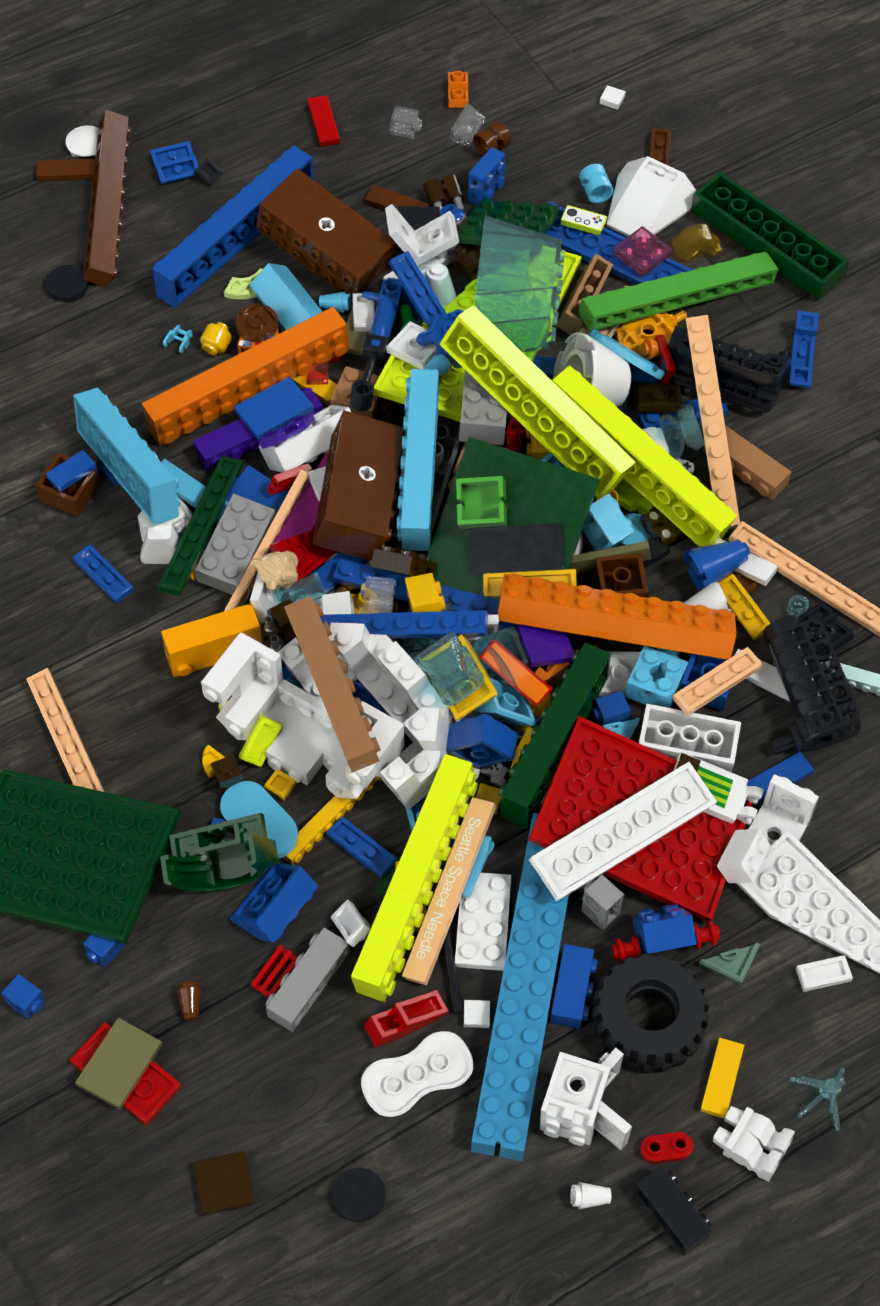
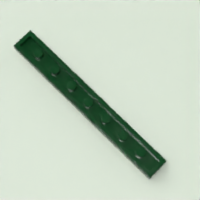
M221 456L158 584L159 591L181 596L243 467V461Z

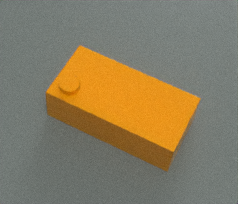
M250 603L161 631L165 654L173 677L187 676L191 672L215 665L240 632L262 644L261 628L252 604Z

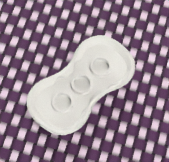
M449 1031L435 1032L427 1036L410 1053L400 1057L381 1059L369 1065L361 1078L362 1091L368 1104L375 1112L387 1117L398 1116L407 1112L422 1096L429 1092L450 1089L463 1084L473 1071L472 1056L464 1041L455 1033Z

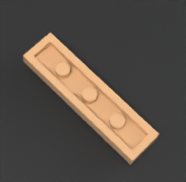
M747 647L675 693L673 700L689 716L760 670L763 663Z

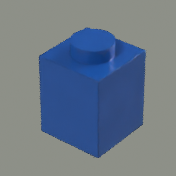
M622 691L596 698L594 709H592L593 718L596 723H600V726L619 721H628L631 712Z
M91 935L83 943L86 950L85 956L92 963L97 964L99 962L104 967L125 946L122 943Z
M19 974L1 993L5 1003L27 1019L33 1014H37L42 1009L45 1001L42 991Z

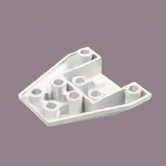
M647 156L630 161L618 175L606 227L640 243H644L690 212L693 194L696 192V189L683 172Z

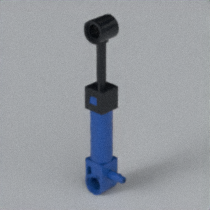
M396 278L385 279L382 282L379 293L363 291L362 293L363 298L376 301L377 307L370 332L366 336L363 347L362 363L366 364L362 380L355 381L351 389L350 405L357 411H367L372 406L374 387L370 381L375 366L383 367L387 353L386 346L388 345L395 318H397L402 299L403 286Z

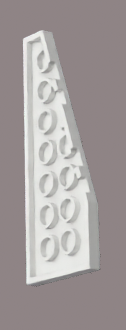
M787 830L770 846L753 882H740L736 884L769 917L880 974V920Z

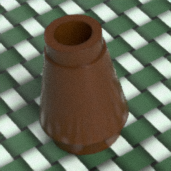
M199 982L180 983L179 989L176 992L183 1020L199 1019L202 988H199Z

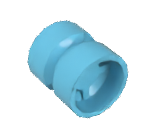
M591 164L585 167L579 174V179L589 201L597 204L608 200L614 190L607 178L604 167L600 164Z

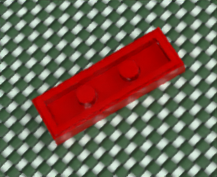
M328 96L308 98V105L320 147L340 144Z

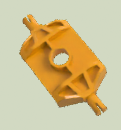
M684 310L674 316L663 312L630 321L615 330V340L644 357L641 353V344L644 342V339L652 338L654 340L656 335H664L668 345L673 330L678 325L677 323L686 319L687 314L686 312L684 313ZM643 330H652L654 333L648 335L645 334Z

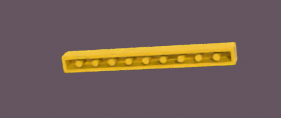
M374 777L357 799L334 796L298 832V841L295 848L282 858L290 865L299 863L302 856L306 852H310L313 845L321 841L323 835L333 824L344 816L346 811H350L357 800L360 801L367 790L370 791L377 780L380 781L381 778Z

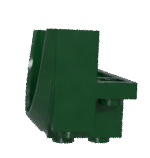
M262 813L169 835L172 855L160 856L164 884L181 890L195 892L219 891L240 887L259 879L268 867L279 865L276 841L268 839L265 818Z

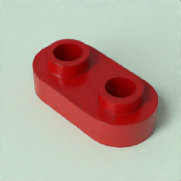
M683 1132L652 1135L643 1140L640 1153L642 1158L649 1164L683 1161L691 1155L693 1141L689 1135ZM676 1142H683L685 1147L678 1148ZM656 1145L659 1150L654 1152L650 1149V1146Z

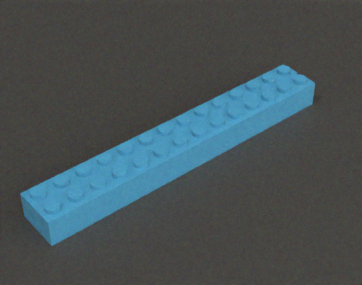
M533 813L529 836L538 813ZM530 841L527 843L471 1143V1152L492 1156L495 1154L496 1143H500L499 1157L523 1161L569 898V895H567L558 902L555 900L529 861L532 856L545 848Z

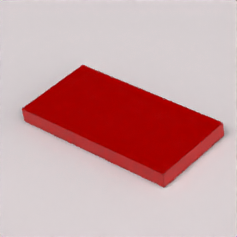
M104 1022L73 1055L70 1062L82 1072L112 1027ZM152 1060L123 1107L147 1126L182 1088V1085Z

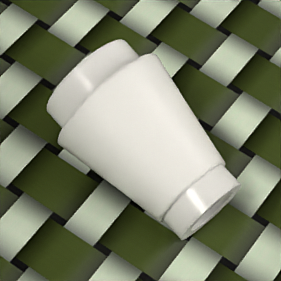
M578 1182V1185H572L571 1204L573 1207L584 1209L611 1203L610 1187Z

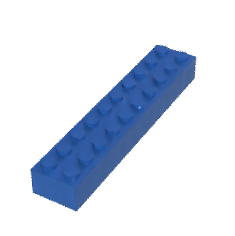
M292 146L279 159L271 163L264 172L257 175L249 185L243 187L233 199L228 200L226 205L219 211L214 212L211 218L201 224L190 236H187L181 244L172 249L165 258L158 261L152 268L156 296L176 308L260 234L258 229H256L260 203L296 168L314 180L313 157L298 147Z

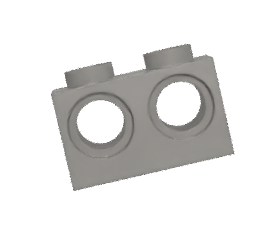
M601 875L597 880L593 879L584 887L581 911L600 929L604 930L620 915L624 894Z

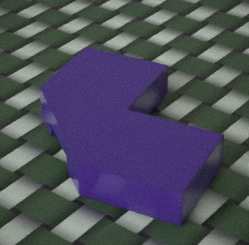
M307 413L295 417L286 427L267 432L259 442L261 448L264 449L280 444L307 429L315 420L313 414Z

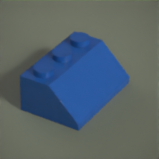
M279 863V865L269 868L229 919L259 940L274 943L283 935V930L298 916V911L313 897V893L318 885L301 866Z

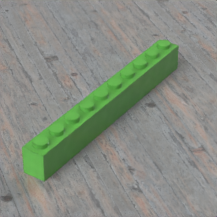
M767 251L754 253L750 256L735 258L722 263L719 262L715 265L700 267L649 282L645 281L641 284L626 286L594 296H587L582 298L578 314L589 331L593 328L598 330L773 284L778 268Z

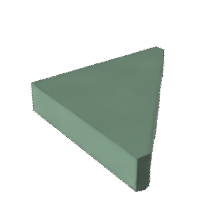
M755 943V945L745 948H737L720 953L715 957L701 959L698 966L741 986L760 944Z

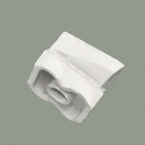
M178 510L179 517L156 525L152 524L143 511L140 512L138 521L143 541L140 559L143 564H169L186 529L184 513Z

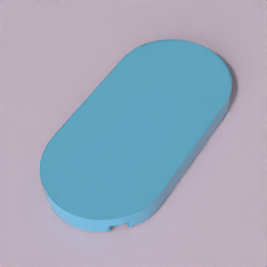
M594 328L589 332L588 336L641 370L660 380L664 376V370L659 369L657 365L613 338L600 334Z
M242 781L225 791L221 798L220 810L226 821L262 813L265 818L267 837L276 841L278 858L288 855L295 848L298 841L297 825L261 785L252 781Z

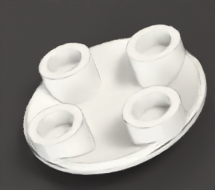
M80 126L73 129L67 135L66 146L72 157L96 155L97 127Z

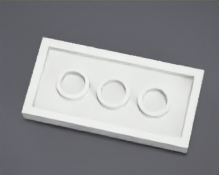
M480 873L470 898L461 896L455 954L456 967L504 971L511 875Z

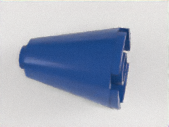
M740 540L688 549L684 551L683 558L685 563L689 562L690 569L687 571L692 582L698 590H702L711 583H719L748 561L750 550L745 542L742 543Z

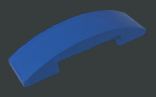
M797 311L789 373V385L811 388L819 313Z

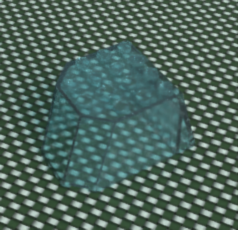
M485 216L475 291V307L521 352L549 350L550 341H555L556 328L552 326L557 325L558 312L554 311L559 309L560 296H556V294H561L562 280H558L563 276L564 265H560V263H564L565 250L561 249L562 240Z

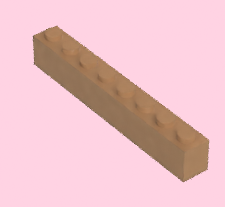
M309 596L284 606L351 772L353 773L379 762L377 752L381 751L376 737L370 738L368 732L373 730L368 718H362L360 714L364 709L359 697L354 699L352 695L356 690L351 678L346 679L344 676L348 671L343 659L338 660L336 657L340 652L335 640L331 642L328 636L332 635L327 621L324 623L321 621L324 613L320 604H314L312 597Z

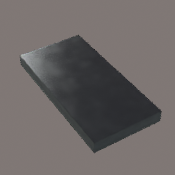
M562 523L469 528L471 575L564 570Z

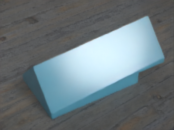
M268 263L250 283L251 289L262 304L271 307L276 312L278 326L283 332L322 312L290 270L284 265Z

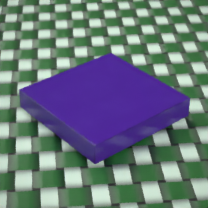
M517 624L516 632L530 668L572 662L574 651L566 632Z

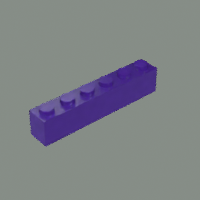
M310 387L302 390L314 405V410L310 413L314 415L323 410V405ZM239 419L193 440L195 455L206 472H209L216 468L221 456L238 460L245 454L259 450L260 440L258 441L243 421Z

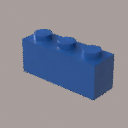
M564 944L550 1024L580 1029L581 1021H587L589 1006L584 1004L586 997L591 998L593 982H589L590 974H595L598 960L593 959L594 949Z

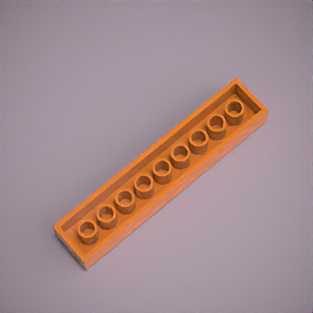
M331 307L143 402L142 407L148 430L160 447L170 444L175 439L193 432L202 425L209 424L224 414H229L234 410V406L289 376L292 379L298 375H305L310 369L322 366L337 356H342L349 351L347 324L336 309Z
M516 573L503 575L497 612L499 621L727 660L731 658L736 639L735 613L727 609L716 610L703 605H687L680 601L669 602L656 597H639L633 593H616L610 589H592L586 585H569L563 581H545L539 577H522Z

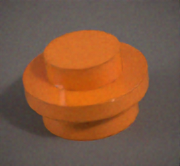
M645 338L641 344V353L647 360L657 357L659 353L658 342L655 339L652 340V338Z

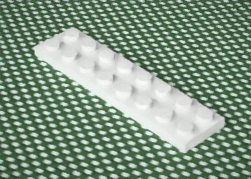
M688 762L538 852L529 861L558 902L714 806L717 801L691 763Z

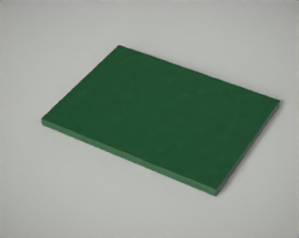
M469 437L428 553V560L437 562L434 573L435 582L439 581L440 585L484 596L483 575H471L469 529H461L458 526L457 504L460 503L457 500L456 479L503 476L506 481V502L504 503L507 506V526L562 523L564 570L570 568L600 479ZM489 597L499 600V597ZM497 637V641L523 649L516 644Z
M3 769L0 775V913L127 945L160 866V856H164L170 842L169 835L173 834L181 815L180 810Z

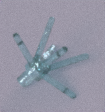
M844 1068L839 1070L835 1078H829L826 1081L805 1076L800 1078L790 1077L791 1082L817 1087L820 1091V1095L797 1114L798 1118L803 1117L824 1098L830 1099L829 1111L833 1113L835 1130L840 1131L836 1096L840 1094L841 1087L845 1085V1080L842 1078L845 1073Z

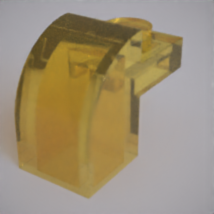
M706 224L689 226L671 240L677 256L691 262L703 251L716 257L722 252L719 238L711 233Z

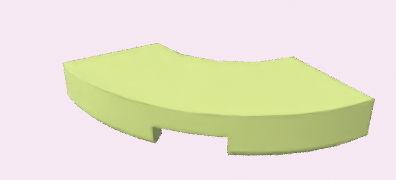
M260 268L250 277H232L224 291V297L239 300L257 297L251 289L250 283L263 269Z

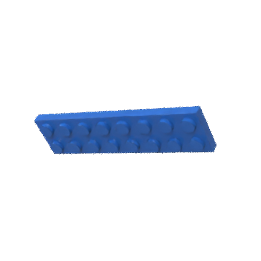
M550 201L548 202V203L552 204L553 206H559V205H557V204H555V203H552V202H550ZM559 206L560 214L543 238V241L559 249L582 256L581 259L589 262L596 253L613 264L609 273L634 285L693 270L605 227L599 236L561 225V219L565 208Z

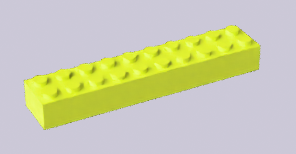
M474 305L457 316L439 345L567 469L600 479L595 493L598 499L610 493L635 464V461Z
M570 365L552 380L635 461V464L623 477L632 487L699 547L716 544L723 538L737 518V515L729 506H726L712 491L699 482L697 477L690 474L679 461L671 457L662 446L651 439L644 430H641L632 422L630 417L622 413L612 401L603 396L595 386L591 385Z
M447 754L442 759L352 972L351 979L356 992L384 1003L387 996L393 994L396 985L394 981L397 972L401 973L405 964L403 957L406 950L412 948L415 938L413 936L414 930L422 924L424 917L422 911L424 906L429 905L431 902L433 884L438 883L442 874L441 865L443 861L448 860L451 852V847L449 846L452 839L456 840L460 829L458 824L461 817H465L469 804H467L469 797H473L476 793L478 783L475 782L476 773H474L473 763Z

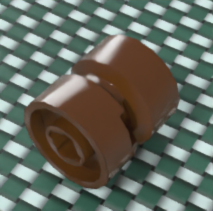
M496 121L486 129L474 134L473 143L478 153L483 157L491 147L501 150L510 145L511 135L502 122Z

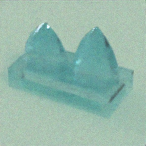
M318 573L296 581L288 589L281 587L275 590L280 603L288 599L294 603L309 596L315 601L322 598V595H327Z

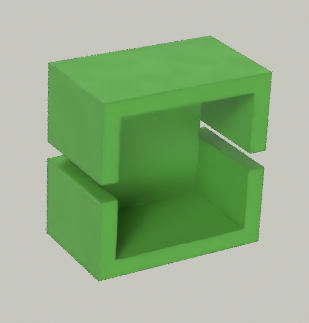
M503 476L456 479L457 500L460 503L457 504L458 526L461 529L507 526V506L504 503L506 502V481Z

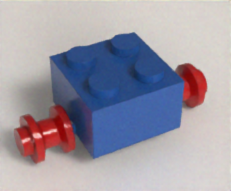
M677 904L663 906V910L655 912L653 909H644L638 911L639 915L632 916L635 935L631 936L630 942L623 943L620 938L615 939V945H612V954L614 960H619V963L622 964V959L630 956L638 958L639 954L643 951L650 954L694 945L695 949H701L702 943L709 942L711 946H716L717 940L721 938L718 925H714L712 921H707L706 927L698 928L696 924H693L692 914L683 908H678Z

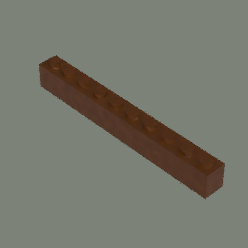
M108 110L104 111L98 126L83 280L106 287L111 279H115L117 274L115 263L117 262L119 251H116V247H118L120 242L118 231L120 230L122 219H119V215H121L123 209L121 199L123 198L125 188L122 187V184L126 178V172L123 170L128 159L125 156L129 146V141H126V138H128L130 133L128 117Z

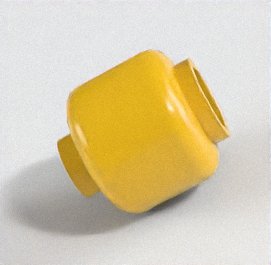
M221 322L208 324L200 337L202 349L215 356L224 353L232 340V336L228 331L229 327Z

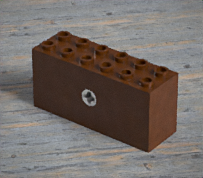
M298 168L259 205L256 229L262 235L274 241L279 248H283L290 253L295 260L306 265L311 272L322 277L327 284L334 286L340 292L350 294L352 301L353 294L363 293L390 266L389 261L392 259L396 242Z
M343 410L330 439L313 545L369 561L372 560L374 548L384 549L385 542L389 541L392 533L389 523L391 524L395 510H392V505L395 504L397 492L394 489L397 487L400 479V473H397V470L401 466L402 455H400V451H402L403 427Z

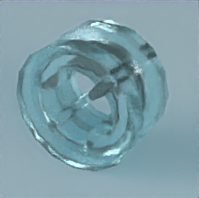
M801 595L792 596L787 605L788 614H796L798 618L806 613L809 607L808 600ZM794 605H795V606L801 605L802 608L798 607L797 609H795V608H794Z

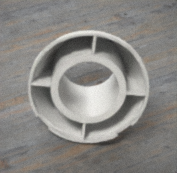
M577 332L570 335L565 341L568 344L564 351H559L553 379L570 365L591 385L595 386L603 396L612 401L616 407L623 404L631 383V372L628 362L585 333Z

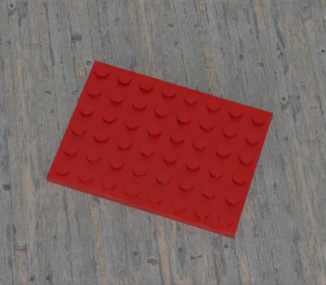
M579 716L574 724L528 841L547 848L673 772L676 760ZM746 800L744 807H751L752 803ZM702 812L606 871L603 875L668 905L677 904L678 908H683L692 916L705 922L711 921L726 881L717 865L735 830H743L745 823L736 819L731 824Z

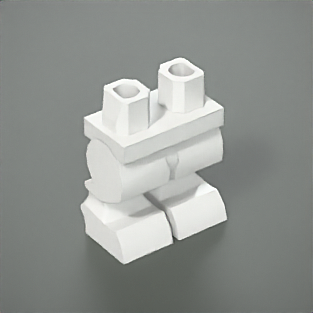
M731 1106L724 1121L734 1126L735 1129L731 1133L719 1127L713 1137V1142L724 1149V1156L729 1159L731 1158L740 1165L746 1166L749 1171L753 1170L759 1178L769 1182L791 1144L795 1131L783 1128L782 1132L779 1133L775 1130L772 1121L767 1117L754 1113V1110L748 1107L745 1111ZM763 1149H766L769 1154L763 1152Z

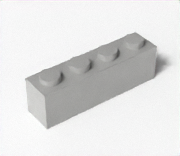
M323 928L320 934L316 933L312 937L307 952L305 954L301 953L298 956L294 970L291 974L287 973L280 983L281 988L276 994L272 993L266 1002L267 1016L291 1032L296 1029L350 953L347 941L326 928Z

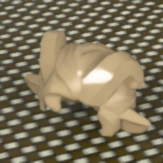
M276 551L252 559L253 566L269 590L274 591L281 587L288 589L298 579L296 568L298 558L294 552Z

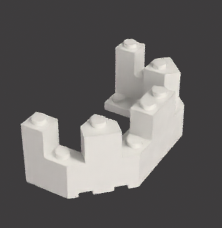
M331 623L330 630L332 635L328 637L330 642L335 640L340 652V654L336 655L337 659H343L348 671V673L344 674L345 678H351L352 682L358 679L392 718L404 724V732L413 742L380 772L383 776L380 777L409 810L428 794L444 755H448L449 751L446 750L449 724L452 723L453 714L446 701L430 684L426 674L396 641L393 643L387 635L369 634L364 624ZM295 637L277 653L281 655L282 661L303 689L322 701L299 642Z
M241 632L201 681L203 695L211 702L216 701L224 705L232 695L216 718L237 740H247L260 714L281 722L283 726L277 738L266 751L269 766L274 770H281L288 774L297 783L302 782L308 785L324 764L329 770L326 774V787L338 798L357 799L374 777H383L380 772L392 763L404 749V724L362 701L361 704L364 711L360 712L362 718L367 717L373 731L368 733L370 738L376 737L381 749V751L377 752L380 761L352 773L323 701L284 680L281 655Z

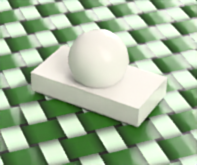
M348 899L331 916V919L347 943L352 947L368 937L370 932L369 922L361 916L355 905Z

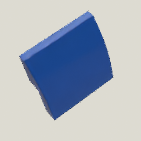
M190 141L150 150V155L161 184L195 177L193 173L199 166L196 156L193 154Z

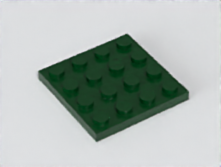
M483 199L479 201L457 231L459 243L537 249L560 214L559 206H553L550 203L538 205L531 202L513 203L510 200L496 202L491 199Z

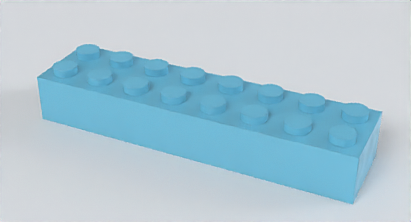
M411 369V378H406V414L403 424V456H401L402 476H400L399 516H397L398 541H402V550L429 551L439 403L438 370Z
M99 388L73 395L78 433L152 524L156 525L179 517L178 507L180 506V500L177 495L179 483L176 476L168 471L166 464L161 463L157 454L150 450L146 441L138 436L136 429L129 425L126 417H122L118 408L111 404L108 396L104 395Z

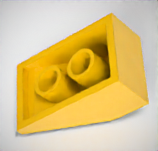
M462 634L422 660L457 721L498 695L480 658L469 640Z

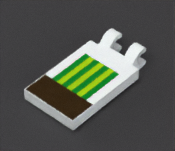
M680 752L674 770L690 762L717 801L714 806L704 812L731 824L738 819L750 825L752 819L756 817L757 809L749 806L744 807L745 801L757 804L764 790L757 786H746L748 779Z

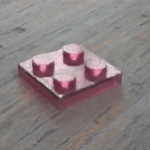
M643 226L613 248V254L642 277L669 258L673 252L671 247Z

